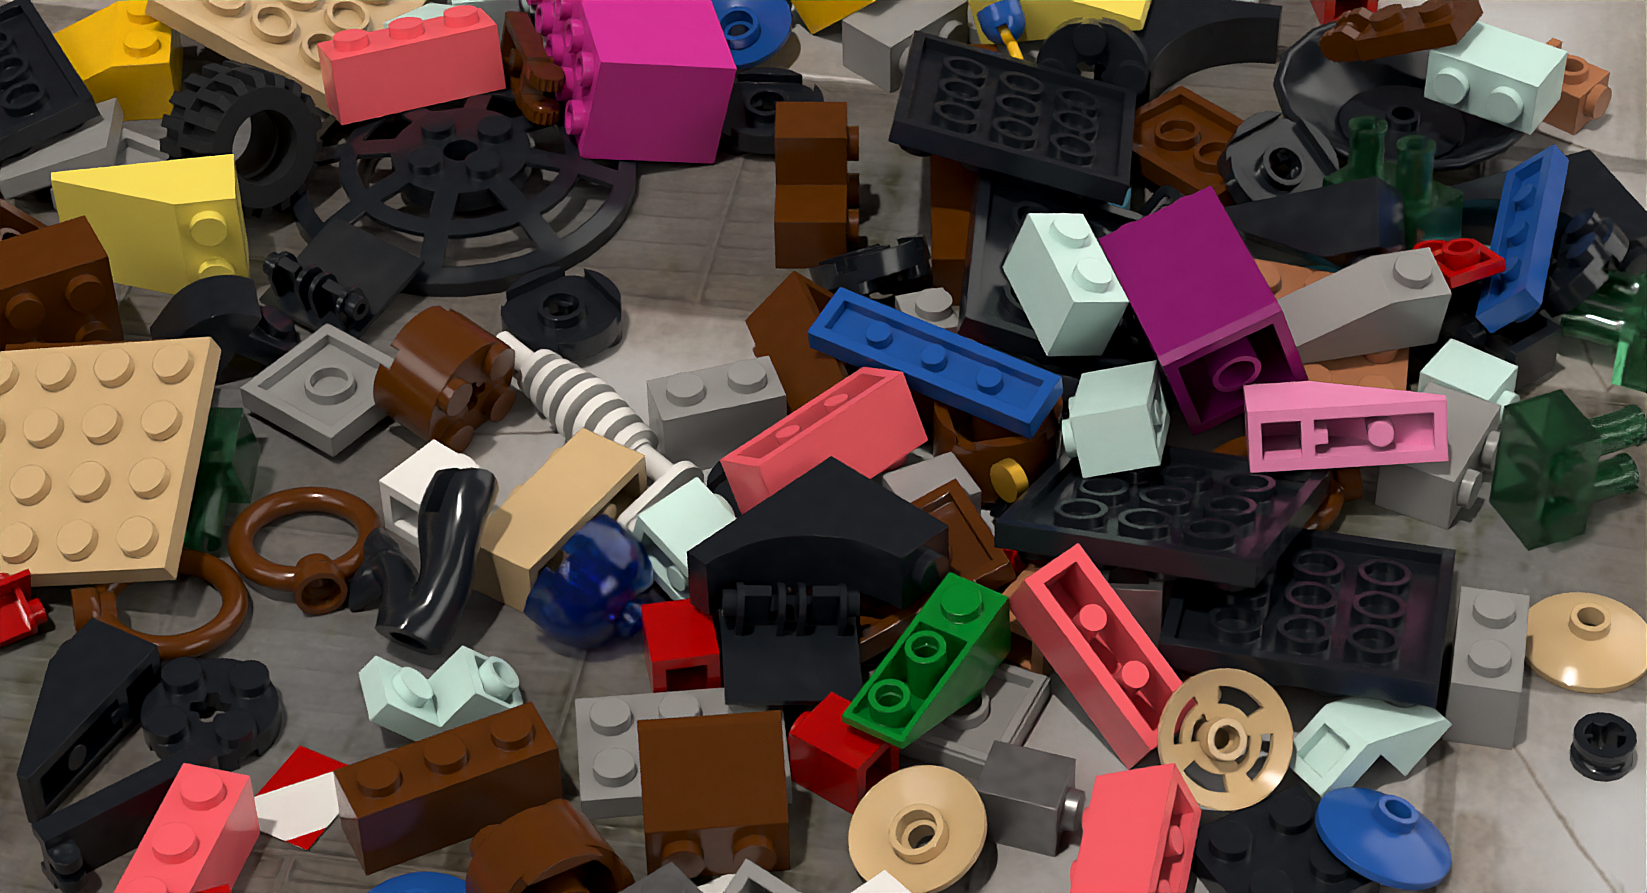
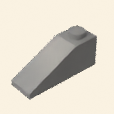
M1430 247L1370 256L1279 298L1277 301L1284 313L1303 364L1436 343L1452 293Z

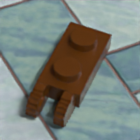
M1427 0L1419 6L1403 8L1401 4H1392L1377 10L1375 13L1364 7L1355 8L1353 11L1348 10L1338 18L1335 22L1337 25L1331 30L1328 29L1322 35L1318 46H1320V52L1323 53V57L1328 58V61L1331 60L1334 63L1344 61L1346 63L1457 45L1484 12L1478 0Z
M505 12L500 45L505 81L515 97L518 109L522 110L528 121L538 125L552 126V124L559 122L560 107L557 100L545 96L544 92L557 93V91H562L565 85L566 74H564L562 67L554 64L553 57L547 55L543 46L542 34L536 32L527 12Z

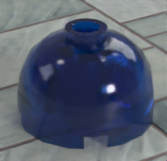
M601 514L585 524L561 547L569 556L562 562L555 573L547 566L537 578L525 603L523 611L525 616L533 621L536 627L543 633L565 646L587 649L604 646L614 640L619 634L626 640L632 638L642 628L641 605L646 604L654 585L653 566L645 546L621 522L615 521L607 514Z

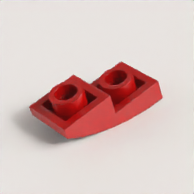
M1458 238L1448 242L1445 240H1426L1417 243L1413 247V250L1430 247L1450 290L1506 271L1505 259L1474 238Z

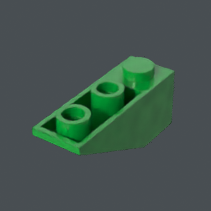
M949 572L841 715L842 722L904 749L976 698L1012 649L1009 597Z

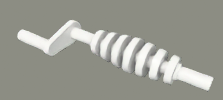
M503 331L496 336L515 350L514 369L518 371L517 384L520 390L531 399L537 409L544 414L546 419L568 441L581 428H585L645 455L646 475L654 483L618 517L615 531L625 541L630 542L637 516L696 477L704 483L702 470L692 462L681 461L673 464L656 451L658 445L656 434L647 424L643 423L640 416L629 407L628 403L607 382L597 378L594 374L580 368L571 361L563 359L560 355L549 349H541L536 352L531 351L507 331Z

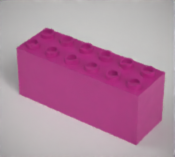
M526 0L528 5H534L536 12L535 30L537 33H541L544 38L547 55L552 56L554 64L562 67L564 74H566L564 89L557 91V93L555 92V97L557 101H563L565 130L568 135H575L581 157L588 159L714 164L737 68L711 0Z

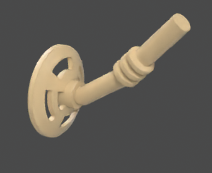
M1219 668L1207 670L1195 676L1182 674L1181 681L1183 684L1171 695L1159 721L1157 746L1161 765L1176 764L1196 802L1202 807L1213 810L1233 811L1244 809L1260 802L1279 785L1291 761L1293 728L1290 715L1283 700L1267 682L1247 671ZM1229 686L1245 692L1261 708L1246 716L1235 706L1219 703L1222 697L1221 687ZM1193 698L1196 705L1186 714L1180 728L1179 743L1174 744V730L1178 716L1188 701ZM1262 734H1270V748L1267 759L1260 772L1251 780L1246 773L1252 768L1259 756ZM1246 748L1243 757L1237 763L1234 759L1238 758ZM1194 762L1200 769L1208 773L1222 774L1226 792H1214L1200 787L1183 770Z

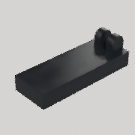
M202 739L31 824L33 835L40 843L44 861L41 862L42 871L55 889L60 888L65 893L79 892L87 884V873L138 848L183 763L219 770L217 756L207 743Z

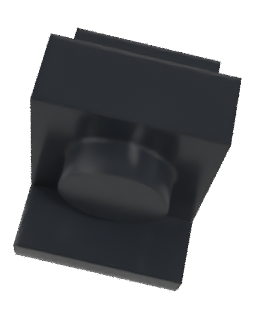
M237 275L206 277L185 286L170 299L150 326L151 340L212 337L221 349L216 379L235 353L270 366L298 345L293 318L277 307L259 305L254 280Z

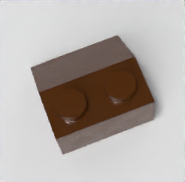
M781 710L637 720L647 876L671 861L689 879L693 877L736 874L746 858L767 872L790 870L789 817Z

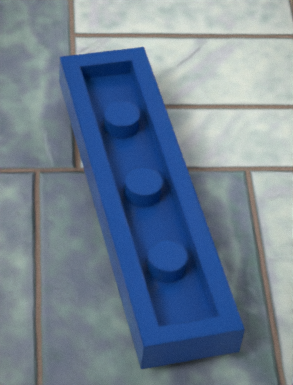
M1555 144L1506 172L1490 250L1505 259L1506 271L1483 279L1475 316L1490 333L1513 321L1520 323L1527 320L1540 308L1543 302L1544 288L1569 159Z
M842 287L837 290L807 331L810 348L858 368L871 367L903 372L909 389L1029 439L1033 438L1063 393L1062 376Z

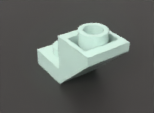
M463 645L429 679H426L420 672L411 667L402 668L378 656H375L359 672L370 721L414 741L425 739L523 704L518 687L519 678L508 663L495 656L487 657Z
M1352 696L1326 704L1293 740V752L1289 767L1321 797L1338 788L1352 787L1380 755L1406 776L1452 724L1433 707L1417 705L1410 708L1392 706L1380 699Z

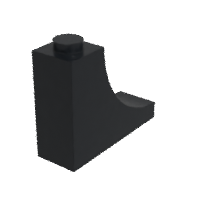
M1151 0L1143 30H1133L1142 42L1148 59V84L1140 106L1158 98L1167 88L1180 79L1205 69L1239 63L1276 64L1283 6L1237 0ZM1099 62L1094 65V79L1103 82L1101 75L1105 68Z
M1590 149L1565 155L1569 159L1554 241L1565 233L1567 225L1576 215L1588 208H1594L1601 217H1610L1629 239V247L1621 263L1612 254L1608 262L1601 268L1609 278L1602 284L1600 289L1603 292L1646 281L1647 211ZM1508 171L1434 190L1428 239L1445 240L1448 242L1458 238H1474L1483 245L1491 246L1506 172Z
M830 456L687 551L690 604L707 615H711L721 609L722 589H735L736 582H743L744 585H771L772 590H776L777 582H784L785 588H794L798 582L805 583L806 587L837 586L838 583H846L847 590H859L862 594L878 598L900 610H904L926 593L935 591L949 573V526L833 456Z

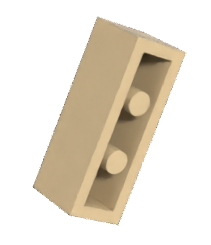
M581 428L563 447L556 448L550 454L547 462L524 484L516 486L508 499L487 519L482 535L472 589L534 617L617 534L615 524L618 517L647 490L645 455L585 428Z

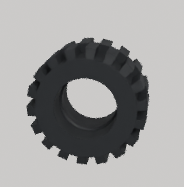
M224 60L223 65L210 63L202 67V76L194 73L190 74L183 81L186 87L183 93L175 91L169 100L174 105L171 114H163L161 126L167 128V135L159 140L160 151L169 154V158L166 161L232 154L236 133L242 123L250 117L251 134L244 152L235 161L243 216L248 219L251 215L257 218H265L271 216L272 208L283 211L291 205L290 196L296 195L300 197L307 189L304 183L308 175L314 176L318 168V164L313 163L315 153H322L323 140L316 137V132L323 127L321 117L311 113L316 106L312 97L302 93L303 87L294 80L237 61Z

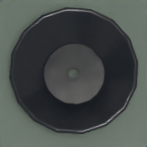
M1337 20L1312 28L1283 52L1273 81V88L1285 119L1297 123L1300 118L1308 121L1325 135L1337 156L1377 172L1406 176L1463 170L1505 154L1526 134L1425 98L1424 91L1430 49L1367 61L1357 60L1346 63L1344 61L1341 63L1328 61V58L1323 57V53L1320 52L1321 49L1318 46L1320 44L1319 39L1328 29L1331 30L1337 25L1335 23Z

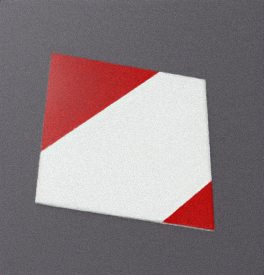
M299 745L254 797L260 831L308 851L339 814L333 770L345 767L347 764Z

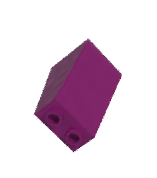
M1212 186L1192 195L1183 196L1173 204L1135 222L1126 223L1116 231L1098 239L1114 274L1129 300L1128 305L1155 360H1157L1158 366L1193 436L1245 412L1243 385L1309 381L1284 313Z

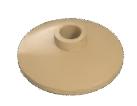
M1582 592L1553 595L1537 602L1529 609L1524 660L1537 675L1566 690L1587 694H1604L1620 691L1634 685L1647 673V624L1631 608L1605 596Z
M920 765L899 770L874 785L858 804L848 832L850 857L855 868L866 882L886 870L911 893H938L962 878L977 860L987 833L985 806L974 786L965 777L951 769L934 765ZM934 835L929 843L916 848L917 843L923 837Z

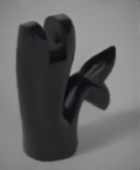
M456 467L447 468L435 472L423 495L418 515L417 535L421 562L420 573H418L408 556L401 552L399 544L383 528L377 527L373 529L363 544V562L350 583L348 593L350 611L360 610L382 596L374 628L379 634L412 651L427 655L441 654L451 640L461 620L474 584L484 527L499 491V485L494 474L486 469L473 467L463 469Z

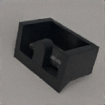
M1483 279L1450 290L1452 295L1437 342L1410 347L1409 353L1428 364L1450 338L1518 366L1514 393L1553 371L1563 327L1535 312L1523 322L1515 323L1513 321L1490 333L1475 317Z

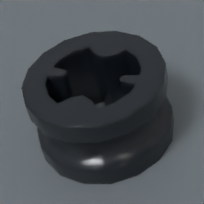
M1596 712L1587 714L1579 719L1574 727L1573 742L1569 751L1570 762L1576 771L1592 780L1604 782L1619 780L1627 775L1632 767L1633 752L1637 744V733L1629 722L1612 713Z

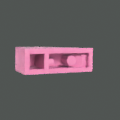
M1314 381L1243 385L1246 447L1250 473L1449 461L1446 395Z

